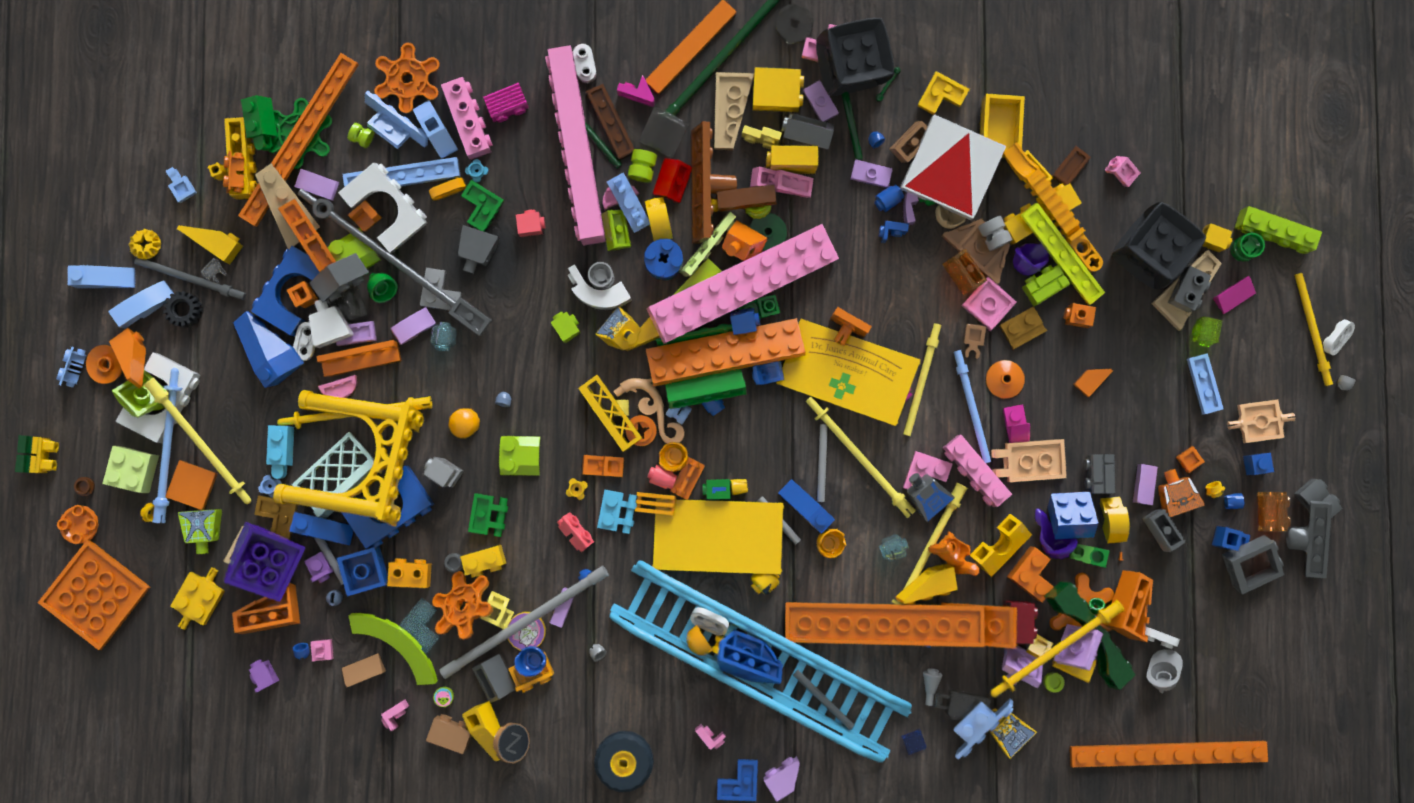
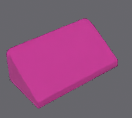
M1247 276L1213 298L1223 314L1256 294L1251 278Z

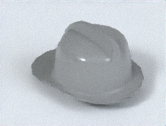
M1170 649L1159 650L1153 654L1147 670V679L1160 693L1163 694L1164 691H1169L1177 685L1183 667L1181 656L1176 651Z

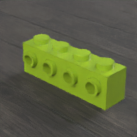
M1250 206L1240 210L1234 227L1245 234L1257 233L1265 241L1278 243L1281 247H1289L1302 254L1315 251L1322 234L1321 231Z

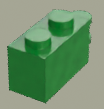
M257 95L241 99L247 138L254 140V146L257 150L270 151L273 146L272 137L277 136L272 99Z

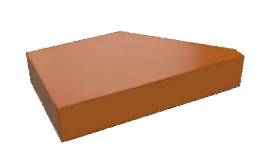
M1086 370L1073 385L1086 397H1090L1113 370Z

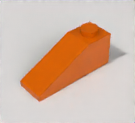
M127 328L111 339L109 343L126 379L137 388H141L146 348L143 344L144 339L137 331L134 333Z

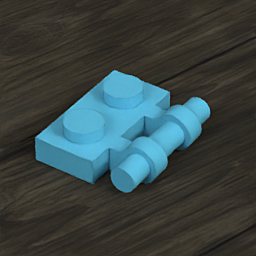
M604 490L597 528L617 531L618 524H622V532L630 534L631 526L634 524L632 520L634 509L637 508V495L629 494L627 502L623 501L624 493ZM621 507L627 508L625 519L619 518Z

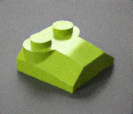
M348 234L340 240H334L327 247L335 261H339L354 253L358 255L366 269L381 261L374 250L352 234Z
M145 370L141 388H137L131 382L126 381L112 390L118 402L131 416L136 418L153 410L165 408L162 404L155 403V398L143 386L153 378Z
M501 436L500 475H540L539 446L541 437Z

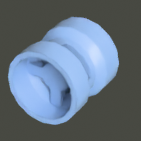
M685 406L670 409L669 407L665 415L670 418L674 417L682 425L692 408Z

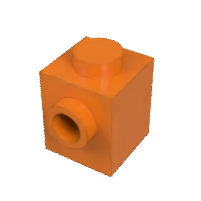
M1075 303L1068 305V308L1066 307L1064 311L1065 324L1083 328L1092 327L1096 307Z

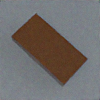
M1075 146L1053 173L1052 177L1060 184L1063 183L1064 186L1070 184L1091 157Z

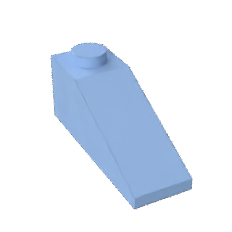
M88 265L68 266V285L75 288H135V268Z

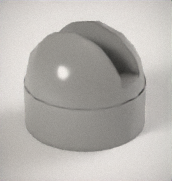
M1340 375L1337 384L1341 390H1350L1356 380Z
M594 644L593 648L589 649L590 657L595 662L601 660L607 653L600 644Z

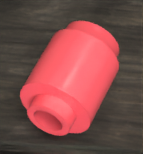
M656 464L655 468H650L647 477L650 478L649 483L664 489H672L677 475L673 474L672 471H666Z

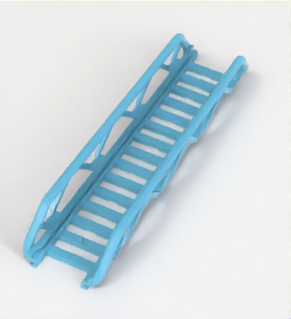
M638 561L633 566L631 571L645 579L628 610L615 603L613 604L609 615L612 621L633 635L861 756L877 762H884L886 757H889L890 749L878 744L877 741L893 710L905 717L911 714L912 705L908 701L878 688L872 683L667 576L643 561ZM651 582L662 588L647 617L643 619L636 615L635 612ZM668 591L679 597L663 628H660L652 622ZM687 600L696 605L695 608H705L727 619L730 626L724 637L732 630L739 628L747 632V635L765 641L770 649L773 646L781 650L782 652L778 660L781 661L783 666L789 655L798 659L799 662L784 691L781 692L773 688V683L750 682L737 677L773 697L771 699L720 671L717 662L718 654L715 653L713 656L709 653L707 655L693 653L686 641L687 633L695 626L690 618L680 637L671 634L669 631L685 601ZM619 616H622V617L626 618L627 620L633 622L634 625H632L631 623H629L628 621L622 619V618L619 617ZM705 630L703 635L707 639V642L709 641L712 633ZM654 634L703 659L704 661L701 662L695 659L694 657L680 651L679 649L663 642L662 640L654 637ZM806 664L815 668L816 671L810 682L816 687L823 674L834 678L825 694L830 701H832L841 683L851 687L840 708V711L845 716L858 692L868 696L851 730H848L837 718L833 720L826 716L827 708L822 703L817 711L807 706L813 695L807 689L800 702L790 697L798 682L793 676L796 670L802 673ZM877 701L885 705V708L870 737L867 738L860 734V731L874 703ZM793 708L833 728L834 730L842 733L843 735L840 736L837 733L793 711ZM864 745V746H866V747H868V748H870V749H872V750L878 752V754H876V753H874L873 751H870V750H868V749H865V748H863L862 746Z

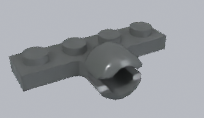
M1310 501L1308 525L1305 527L1290 526L1287 529V547L1291 550H1304L1306 552L1305 577L1327 578L1332 502Z

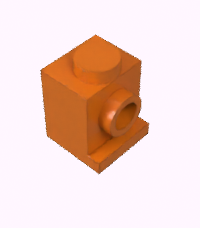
M305 281L287 290L296 308L299 306L307 308L318 301L311 285Z

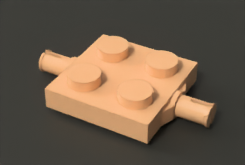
M1278 400L1237 405L1238 421L1227 422V425L1235 424V426H1228L1229 430L1240 428L1243 443L1284 438V422L1295 421V417H1287L1295 416V414H1282Z

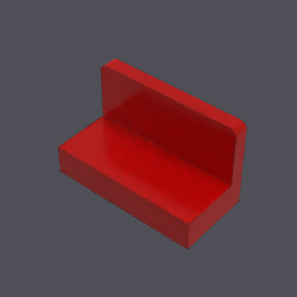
M665 158L653 194L680 203L692 167L681 160Z

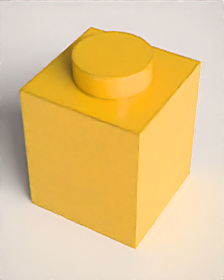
M1211 223L1203 228L1202 232L1206 236L1203 247L1216 252L1224 251L1230 247L1232 231Z

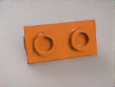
M229 151L228 155L224 156V168H227V176H223V187H227L226 193H229L230 189H234L235 193H242V189H244V175L236 174V171L244 172L245 158L242 153H235V156H232L231 151Z
M688 457L687 464L681 469L671 492L688 500L705 465Z

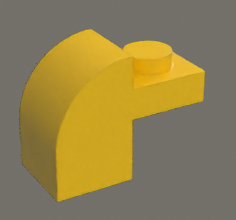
M660 197L645 201L653 240L673 239L664 198Z
M1121 498L1100 499V506L1105 518L1103 531L1107 543L1127 542L1129 516L1127 508L1123 507Z

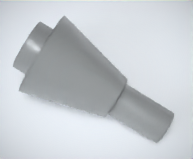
M928 668L927 671L923 672L926 691L925 705L933 706L934 694L942 674L937 669Z

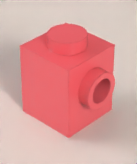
M526 210L524 214H516L517 230L520 237L543 234V229L546 228L545 218L541 217L539 212H536V210Z

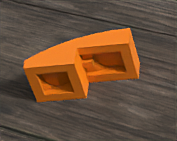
M583 455L582 474L623 477L624 458Z

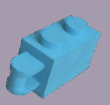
M268 425L266 465H272L271 474L276 479L285 478L287 475V465L293 466L294 427Z

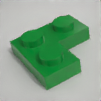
M473 180L469 182L461 195L462 198L477 206L467 223L483 232L487 230L505 202L502 198Z

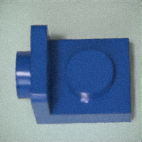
M885 221L883 226L879 228V237H882L881 243L887 241L888 233L895 237L905 235L908 232L909 224Z

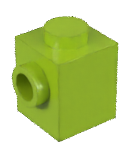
M560 312L553 317L551 324L564 343H567L581 333L576 326L579 322L573 314L569 316L567 312L564 314Z

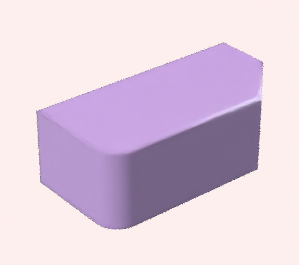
M564 587V588L562 589V592H564V591L567 590L568 588ZM574 597L555 608L550 624L563 627Z

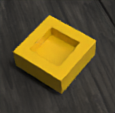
M1037 634L1034 644H1030L1026 652L1038 658L1050 650L1053 643Z

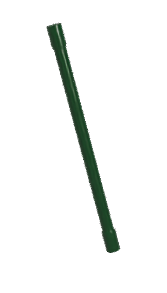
M767 0L674 103L670 104L660 115V118L665 123H670L688 100L780 0Z

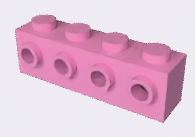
M460 77L441 84L468 158L472 160L491 153L489 146L493 144L489 134L485 135L483 129L486 128L483 118H479L476 112L479 110L476 99L472 100L470 93H473L469 81L465 82L464 78Z
M957 435L943 447L946 451L944 453L946 457L958 465V471L964 477L967 476L971 481L970 485L976 491L981 492L984 496L982 498L987 505L998 507L1012 495L962 435Z

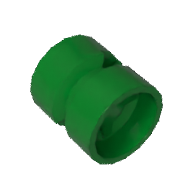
M1247 233L1232 242L1230 247L1231 255L1237 261L1251 260L1262 254L1265 242L1259 234Z

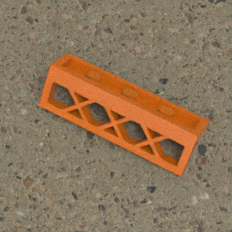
M394 340L316 356L317 362L322 363L324 377L401 361L398 342Z

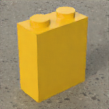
M755 67L753 110L798 112L799 106H803V95H800V87H804V76H801V69Z
M771 146V150L767 151L766 168L795 174L816 173L818 167V146Z

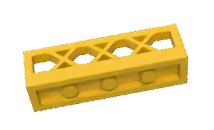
M598 375L578 388L623 452L642 439ZM595 381L601 386L600 395L594 394L589 387ZM602 398L610 399L612 402L611 411L604 409L601 404ZM613 413L622 416V427L616 426L612 420ZM624 429L632 430L636 438L628 443L623 436Z

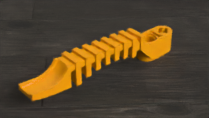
M1017 142L1003 152V156L1021 181L1026 179L1027 183L1024 187L1026 189L1032 187L1033 191L1030 193L1032 196L1037 195L1039 197L1037 199L1039 204L1043 203L1045 205L1043 209L1045 212H1050L1048 215L1050 219H1055L1056 222L1053 224L1056 227H1061L1059 232L1065 236V240L1088 271L1095 272L1100 270L1103 260L1084 235L1085 229L1083 227L1080 228V222L1073 217V212L1068 210V205L1063 203L1062 197L1056 193L1057 190L1052 188L1050 185L1052 183L1045 178L1044 172H1041L1039 167L1028 158ZM1078 243L1083 246L1082 253L1077 250ZM1091 260L1094 261L1092 267H1090L1089 265L1091 263Z

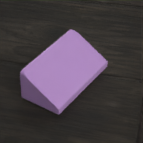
M1145 464L1137 465L1133 503L1153 505L1158 467Z

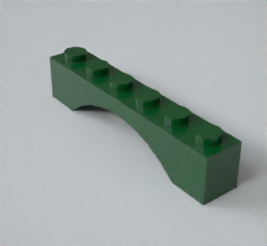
M1060 581L1044 596L1055 612L1073 618L1082 627L1097 617L1088 608L1089 604L1080 597L1077 587L1072 583ZM1099 625L1094 628V630H1099L1103 633L1096 651L1098 673L1109 688L1121 690L1136 674L1131 669L1132 665L1121 655L1120 648L1110 639V634Z

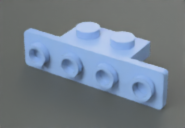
M369 91L365 93V103L377 111L367 122V127L397 149L409 137L423 147L427 146L428 137L423 129L415 127L407 117H402L392 106L382 102L376 94H372Z
M1009 699L995 713L981 701L954 727V731L966 741L956 751L955 757L957 759H960L962 756L966 757L972 751L971 747L975 743L979 744L986 737L985 733L989 729L993 731L998 726V720L1003 716L1006 718L1013 711V700Z

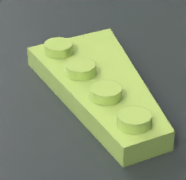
M729 212L713 230L711 238L703 242L681 269L680 273L685 277L692 276L699 268L698 265L701 261H705L711 254V248L721 242L723 239L722 234L726 230L729 231L735 223L733 220L736 216L733 213Z

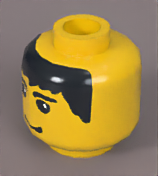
M754 573L751 576V581L753 582L751 587L758 594L762 592L768 595L779 585L778 579L780 576L778 574Z

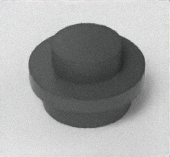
M451 553L445 558L444 565L449 572L455 573L463 568L460 554Z

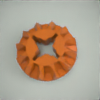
M638 415L630 419L636 430H638V423H640L642 428H649L644 432V439L642 438L634 445L646 446L650 444L656 436V425L653 420L644 415ZM626 430V436L629 441L636 438L632 430Z

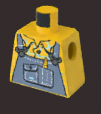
M618 306L596 335L607 345L626 350L630 344L636 343L637 335L641 328L628 313Z
M994 708L991 711L995 713L997 709ZM1012 713L1006 718L1003 716L998 720L999 724L993 731L989 729V732L1004 754L1009 758L1013 757L1037 733Z

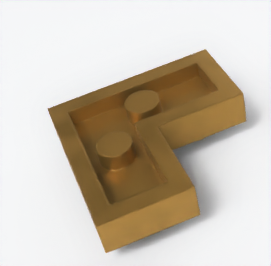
M258 496L254 515L273 518L271 532L291 540L292 533L289 531L298 505L291 503L279 504L274 502V498Z

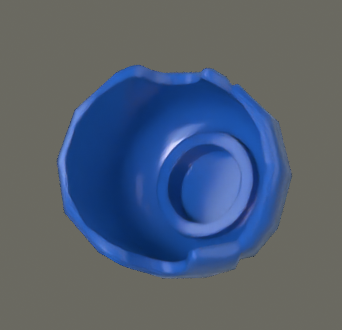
M534 646L523 648L514 659L515 669L520 675L525 677L539 675L546 666V655L540 648Z

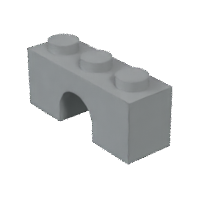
M434 457L433 460L430 458L425 464V472L423 474L442 487H454L464 471L445 458Z

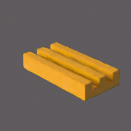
M637 492V508H635V512L674 516L676 496ZM642 497L671 500V503L644 501ZM641 504L670 507V511L641 508Z

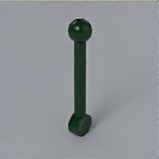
M899 67L894 68L893 78L886 83L881 93L876 95V101L881 102L883 100L886 90L895 76L901 72Z

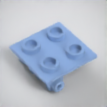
M71 347V350L67 349L63 361L66 362L65 368H60L56 380H60L59 385L66 381V386L74 388L79 375L68 372V370L81 373V371L69 367L73 365L83 368V366L71 361L83 364L87 355H85V350L78 349L75 352L73 351L74 347Z

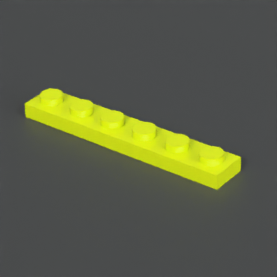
M1034 203L1020 215L1088 305H1091L1105 293L1038 203Z

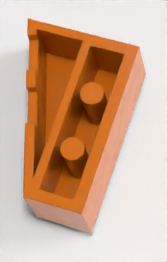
M1123 570L1112 603L1118 600L1125 611L1112 618L1109 624L1105 623L1104 625L1129 639L1148 642L1145 630L1146 623L1149 624L1150 617H1147L1148 605H1151L1153 580L1142 573Z
M288 584L280 602L263 597L233 612L234 633L247 634L300 624L296 585Z

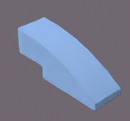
M163 280L131 296L108 312L119 327L126 329L138 319L146 318L163 306V304H166L167 301L165 299H170L169 295L173 292Z

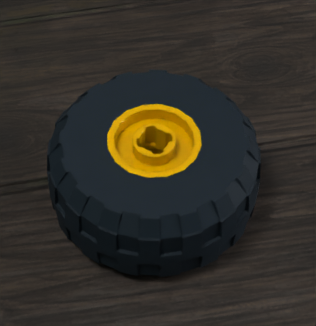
M618 731L608 735L597 748L594 760L595 771L602 784L611 790L622 793L634 791L645 784L651 775L654 762L649 743L641 735L632 731Z

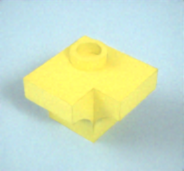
M491 591L486 602L492 606V614L487 617L480 616L479 618L502 629L507 628L514 614L513 611L506 608L510 599Z

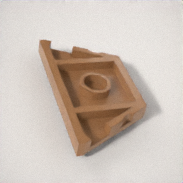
M979 219L952 231L945 232L942 235L949 244L979 271L992 279L997 285L999 284L1010 244L1007 243L993 251H989L985 243L987 238L982 237L978 228L985 221Z

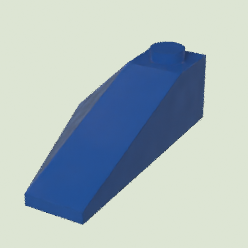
M246 311L233 322L253 371L265 388L280 384L304 364L294 347L282 341L279 335L272 333L266 328L264 323L249 311Z

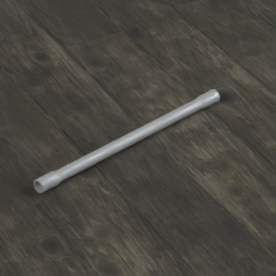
M604 566L599 567L564 592L460 658L440 668L442 677L447 679L501 642L591 585L600 582L609 576Z

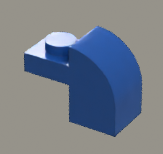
M1216 526L1212 546L1239 551L1241 545L1249 542L1250 535L1231 528Z

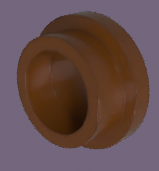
M80 477L74 484V490L80 496L92 494L95 488L93 480L89 477Z

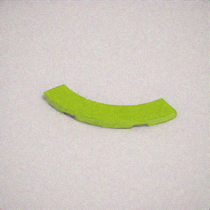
M351 613L348 615L352 634L370 635L394 647L411 667L417 685L436 684L438 682L432 662L423 652L422 646L402 627L390 620H383L372 614Z

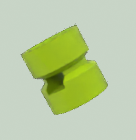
M634 149L631 157L633 165L629 166L627 176L640 182H652L654 171L651 168L656 164L657 155L647 150Z

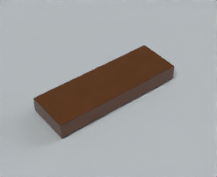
M775 184L717 191L719 212L777 205Z

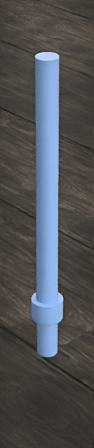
M961 350L954 352L957 363L956 371L957 374H960L982 459L985 463H989L991 459L967 374L969 370L967 364L965 365Z

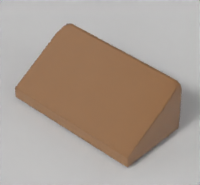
M379 653L342 668L346 687L386 671Z

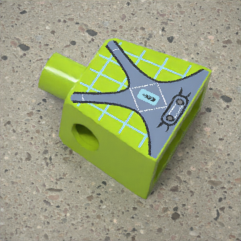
M222 509L178 512L184 542H196V554L209 553L208 542L219 540Z

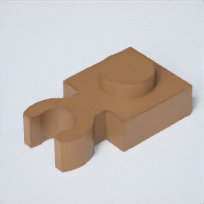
M966 324L963 343L969 344V347L965 349V357H968L969 352L974 350L976 352L975 358H979L980 351L978 345L984 346L986 326Z

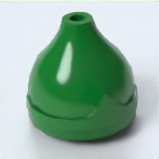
M384 273L370 274L367 290L371 299L378 303H384L395 296L398 286L392 277Z

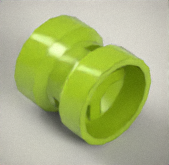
M354 123L348 133V140L358 142L364 148L369 147L374 137L373 130L364 129L358 123Z

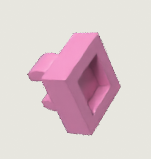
M332 639L311 641L312 661L334 659Z

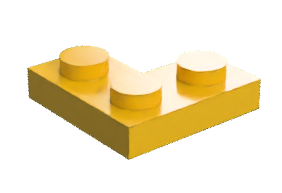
M936 71L917 106L933 115L937 111L942 99L960 108L970 89Z

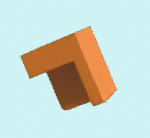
M366 200L348 214L363 232L369 230L382 218Z

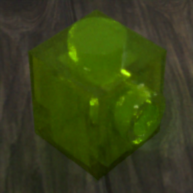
M1204 316L1198 318L1192 329L1193 341L1199 342V346L1211 347V345L1217 344L1222 320Z

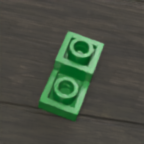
M776 295L758 298L737 308V310L754 308L755 313H759L760 319L780 314Z

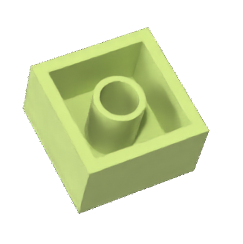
M112 446L103 484L138 493H150L159 455L122 446Z

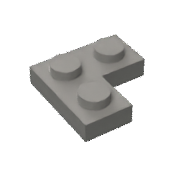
M426 268L424 277L426 280L455 301L462 297L461 292L443 290L446 277L445 270ZM423 287L420 306L451 310L449 305Z

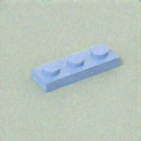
M1208 353L1188 358L1187 362L1202 415L1223 410Z

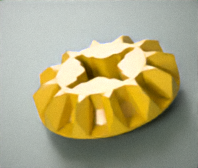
M152 230L136 231V234L130 237L131 241L128 244L130 252L139 259H150L160 250L161 240ZM145 238V240L149 242V244H146L145 248L143 249V247L138 244L143 243V240Z

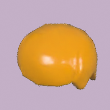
M462 408L452 413L449 417L448 426L451 433L457 438H467L478 431L480 419L472 409Z
M678 442L665 444L659 452V464L666 471L675 472L681 470L688 461L687 449Z
M826 529L822 534L820 533L817 538L819 553L826 558H836L841 555L846 547L845 534L837 529Z
M698 625L689 630L686 641L693 653L707 655L713 650L701 633Z

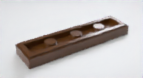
M604 84L586 91L618 160L632 155L634 146Z

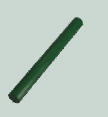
M844 92L842 99L856 160H862L863 156L848 92Z
M585 122L588 137L612 165L618 169L622 163Z

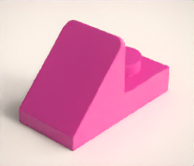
M643 75L638 89L630 83H619L617 88L619 96L654 107V97Z
M1023 404L1002 408L1009 443L1029 442L1030 423L1026 422Z

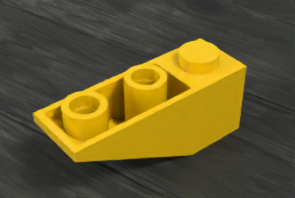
M945 563L927 568L896 596V600L905 605H911L917 600H931L936 595L945 596L951 594V591L957 590L954 567Z
M488 701L474 706L463 713L462 716L469 733L496 762L500 759L496 756L497 753L494 750L493 743L494 737L501 727L491 703Z

